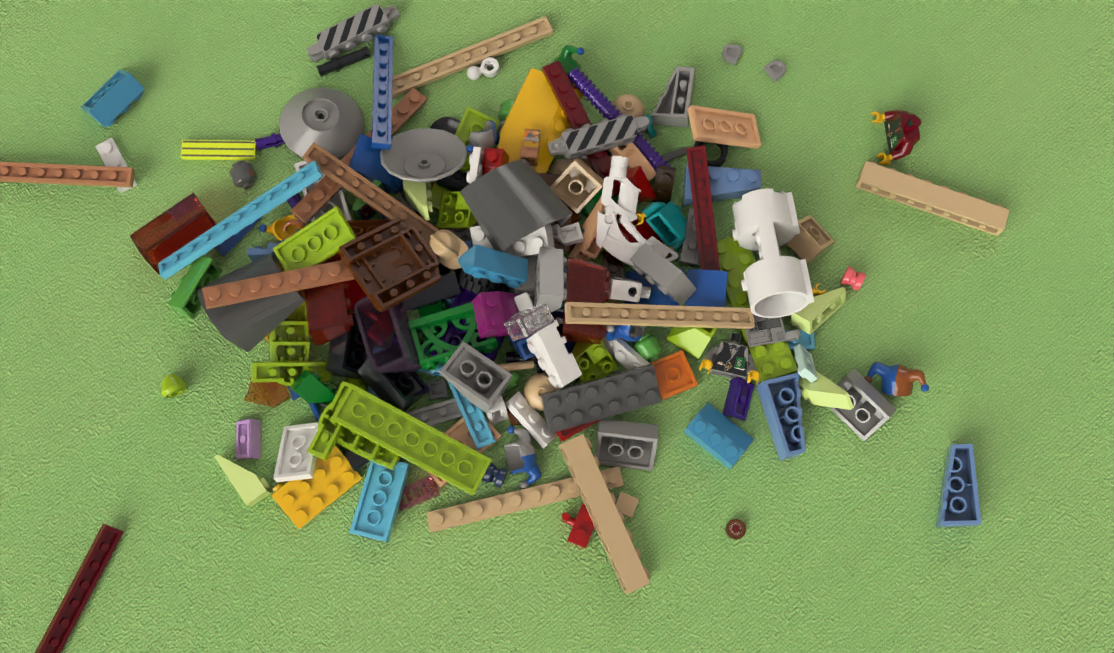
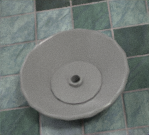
M326 87L311 88L294 95L283 107L279 119L282 139L287 147L301 158L314 142L339 159L345 156L357 144L359 135L364 130L363 115L355 101L341 91Z
M432 128L411 129L397 134L392 138L391 150L382 149L380 152L381 165L389 174L402 180L421 183L437 181L454 174L464 165L468 156L466 145L456 135L445 130Z

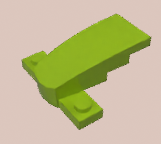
M305 300L269 333L271 361H252V382H277L282 385L291 386L305 370L309 373L312 371L317 373L322 378L320 381H331V373L325 370L327 361H308L310 341H308L310 328L308 300Z
M343 381L332 403L322 412L318 422V431L307 452L310 455L327 461L335 443L363 458L394 471L401 458L400 456L331 420L351 385Z

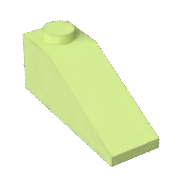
M841 287L815 296L814 302L809 303L801 311L791 314L792 325L811 335L846 302V288Z
M817 371L818 379L813 383L807 378H802L798 381L801 398L804 401L807 400L813 405L848 410L854 408L848 392Z
M218 454L214 456L247 506L252 507L271 494L268 489L270 484L264 477L261 478Z

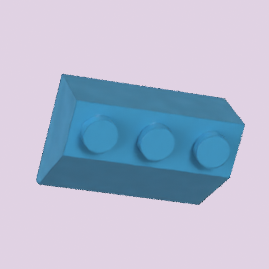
M119 69L81 108L104 127L111 126L116 122V117L120 113L123 114L130 108L129 104L133 100L136 101L143 95L142 91L145 88L129 72Z
M474 245L458 258V263L463 271L475 278L489 279L493 283L507 284L511 288H517L527 281L528 259L480 245Z
M708 402L684 431L687 436L728 469L734 466L754 440Z

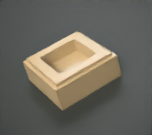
M620 492L615 506L623 515L632 518L639 499Z

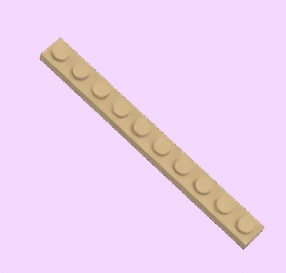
M545 16L392 77V98L409 92L413 87L417 89L480 64L486 58H495L553 35V29Z
M566 302L564 304L566 324L752 329L755 327L754 315L750 308Z
M619 466L600 471L608 480V485H606L608 490L624 486ZM572 477L426 512L429 529L432 533L581 497Z

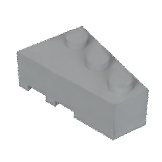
M678 66L675 68L663 95L660 96L655 110L651 113L652 125L689 128L690 120L687 109L692 105L696 81L695 68Z

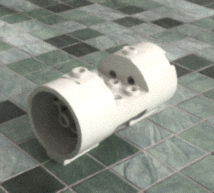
M766 188L742 195V200L734 202L732 206L735 220V229L732 230L734 241L738 240L740 247L759 251L760 256L759 261L750 265L743 272L744 280H741L743 291L748 293L751 312L763 318H778L797 313L809 303L814 302L806 259L799 260L795 257L781 255L780 246L788 243L795 235L800 234L792 192L785 193L781 191L778 193L774 192L772 188Z

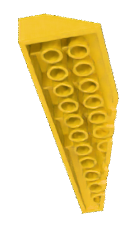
M534 68L530 69L500 130V139L497 145L498 149H504L508 154V163L520 160L525 128L541 130L537 166L531 165L537 173H546L555 156H551L548 143L560 138L563 131L567 130L569 122L542 71ZM572 84L579 100L581 101L583 93H580L579 88L576 89L575 86Z

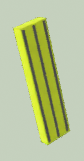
M182 140L181 146L182 160H256L257 153L255 141Z

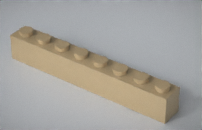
M865 161L855 185L856 188L996 236L1005 229L1010 211L1002 205L991 204L982 198H974L968 196L967 193L950 190L947 186H938L929 180H921L911 174L897 172L894 168H886L873 161Z
M582 434L558 445L623 592L629 594L650 584L648 579L650 574L647 568L642 566L640 561L642 559L641 554L637 548H634L632 543L633 536L629 529L626 530L623 523L625 522L624 516L615 506L617 503L616 498L612 492H609L606 486L608 485V480L604 474H601L598 468L600 463L590 450L592 448L590 440Z

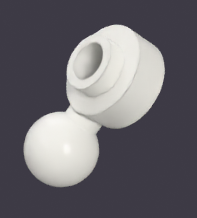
M489 57L482 61L481 67H469L467 70L468 78L478 80L481 74L487 77L496 76L500 70L498 61L495 58Z

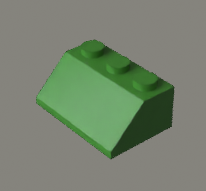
M201 256L190 264L187 274L180 279L176 292L171 294L168 305L174 310L194 319L202 306L198 298L197 289L218 279L222 273L221 268L209 257Z

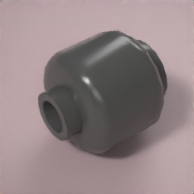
M245 160L234 163L229 172L234 185L239 188L243 187L244 190L252 188L254 186L253 183L258 178L253 165Z

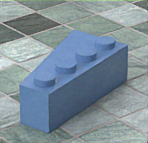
M686 165L684 172L682 207L693 205L688 165ZM708 166L712 202H721L732 198L740 199L742 195L761 188V170Z
M799 373L765 380L756 387L780 461L798 457L806 452L804 427L802 426L801 418L803 414L800 407Z
M953 444L947 450L936 527L981 525V514L973 444Z

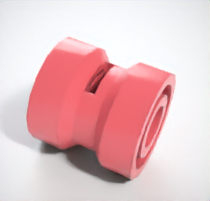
M848 266L840 283L845 286L850 285L852 289L858 291L864 282L866 274L863 272L857 273L854 268Z

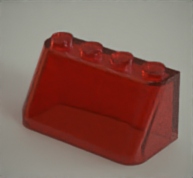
M192 193L132 233L130 237L140 254L156 273L160 275L158 266L160 261L217 224L197 196Z
M330 258L322 264L340 261L341 258ZM348 281L304 289L308 329L315 346L326 344L350 331L351 326H354L353 315L349 313V309L352 308L351 298L347 297V292H350Z
M568 257L567 297L565 303H604V301H608L609 289H605L606 282L609 283L610 271H606L607 267L577 257ZM564 306L562 336L565 337L566 341L601 344L602 338L606 337V326L597 324H566Z

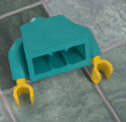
M670 201L667 204L664 202H653L643 209L641 214H636L638 223L634 226L642 224L644 218H647L645 221L667 247L673 251H677L686 240L685 228L687 219L681 213V208L678 205H674L673 202ZM668 253L666 259L671 257L672 255Z

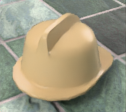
M440 230L435 234H431L429 247L437 256L438 261L449 269L462 268L458 263V258L469 250L465 242L449 230Z

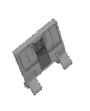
M754 315L755 327L745 329L749 347L797 341L801 336L799 330L785 333L782 317L763 318Z

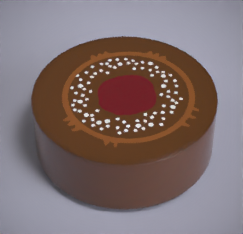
M732 519L726 524L725 532L729 538L737 540L745 535L746 526L741 520Z

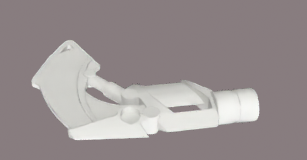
M612 156L609 177L604 178L601 203L605 206L604 214L597 211L596 245L599 248L603 247L611 255L631 266H635L630 261L631 257L644 243L648 244L664 258L670 253L672 256L667 258L668 261L677 259L678 254L653 236L646 240L631 223L637 219L636 208L638 195L641 190L626 178L629 158ZM614 180H618L621 183L618 204L611 199ZM617 214L620 215L618 219L619 223L622 224L625 227V229L630 234H632L638 242L630 243L628 240L625 239V237L622 235L618 227L616 216Z

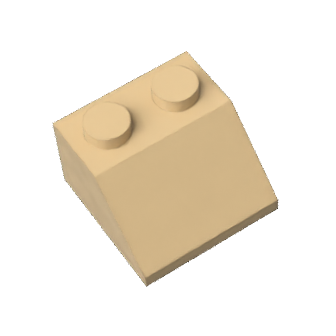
M577 156L550 188L578 214L603 187L604 180Z
M808 215L798 220L800 234L795 235L786 245L797 253V257L800 260L806 259L808 264L833 245L835 241L811 215Z

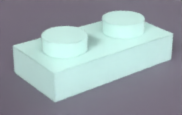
M798 344L794 347V359L798 364L797 371L802 378H807L813 383L818 377L812 354L801 344Z

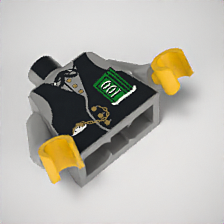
M735 333L730 334L728 342L721 341L719 345H714L705 354L699 367L700 371L702 368H706L708 374L731 379L742 378L745 380L747 378V383L754 379L756 384H758L760 373L757 371L751 353L748 352V347L740 345L741 335Z

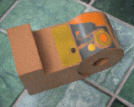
M525 128L520 159H526L530 165L537 166L541 130Z

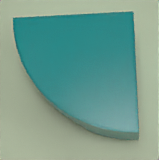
M648 114L646 116L650 122L646 127V131L650 139L656 137L657 133L651 124L653 123L652 118Z

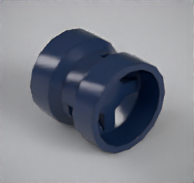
M490 463L482 481L492 482L496 487L501 488L508 470L504 468L499 469L495 464Z

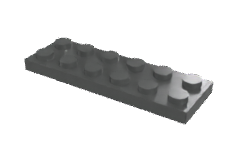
M653 364L540 394L549 433L662 402Z

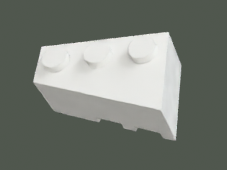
M556 320L529 337L526 341L530 352L537 357L540 368L548 374L551 385L560 389L581 376L582 373L573 354H568L564 345L567 341L564 336L560 337L556 328L559 324Z

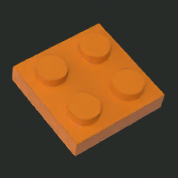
M683 350L650 363L654 365L662 401L698 386Z

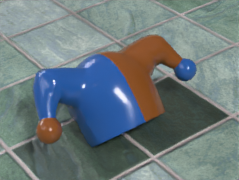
M874 362L867 376L864 377L871 383L872 377L878 374L882 378L881 390L884 394L910 396L915 381L920 382L922 391L926 392L929 390V385L926 384L923 371L908 369L900 364L888 366L880 362Z

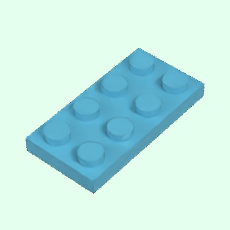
M370 461L349 533L389 542L410 470V464L398 462L393 471Z

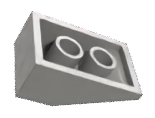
M465 342L461 343L439 372L471 403L486 413L489 412L510 384L512 374Z

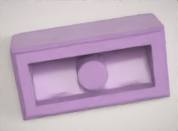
M256 419L236 421V460L260 459L261 421Z

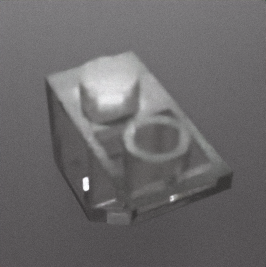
M543 304L515 313L504 325L512 340L515 341L534 334L552 324L555 320L547 304Z

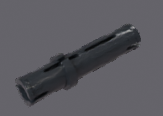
M365 46L339 58H331V61L316 67L322 77L334 71L339 72L340 69L370 58L371 54H369L368 47Z

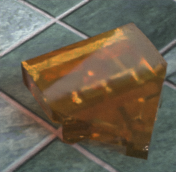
M251 381L244 401L275 408L290 399L291 396L286 387L277 382Z

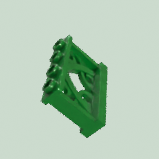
M472 302L408 321L423 370H434L439 365L446 364L462 342H465L480 353H490L495 348H498L496 337H488L487 340L482 342L476 341L479 333L475 332L478 330ZM466 319L465 324H469V326H463L459 322ZM453 323L458 329L467 331L465 337L457 346L440 340L445 335L448 324ZM441 327L442 331L435 336L434 334H437L438 331H435L434 329ZM421 332L428 339L422 345H420L418 333ZM432 343L434 345L430 348V353L437 351V355L427 357L424 351Z

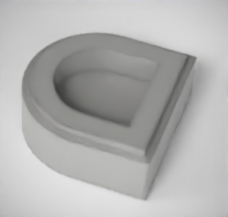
M735 44L726 45L722 51L723 60L735 66L743 48Z
M774 60L767 64L763 70L775 83L784 76L786 66L782 61Z

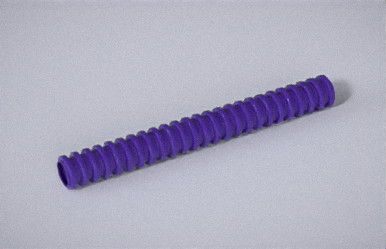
M576 67L568 74L571 84H575L576 89L579 88V92L583 93L584 97H587V101H591V105H595V109H598L599 113L603 114V118L613 120L623 114L619 113V109H615L616 106L612 105L611 101H608V97H604L603 92L600 93V89L596 88L595 84H592V80H588L587 75L584 76V72H581L579 67ZM638 133L633 144L655 169V172H657L658 165L671 167L670 164H667V160H663L662 155L659 156V152L655 151V147H651V143H647V139H644L643 135Z

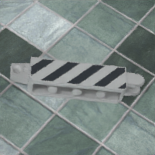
M375 4L318 33L316 37L317 43L308 47L309 57L313 62L324 58L328 61L331 58L336 59L342 53L351 51L364 42H369L375 37V34L386 33L391 29L390 24L400 17V13L395 5L382 9L380 5Z
M622 114L613 120L604 119L599 121L598 124H585L580 129L574 130L571 128L563 131L560 138L548 143V149L551 156L564 154L565 158L572 160L577 156L582 157L633 143L637 134L645 131L650 121L647 116L634 118L633 114L628 116Z

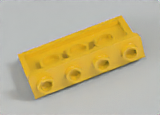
M335 444L327 461L317 457L313 478L287 481L284 484L280 482L272 488L274 492L271 496L296 527L300 529L360 481L362 477L357 471L353 470L349 461Z

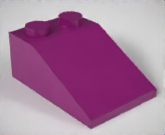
M500 291L481 292L472 300L480 338L531 334L528 332L514 300V297L520 294Z

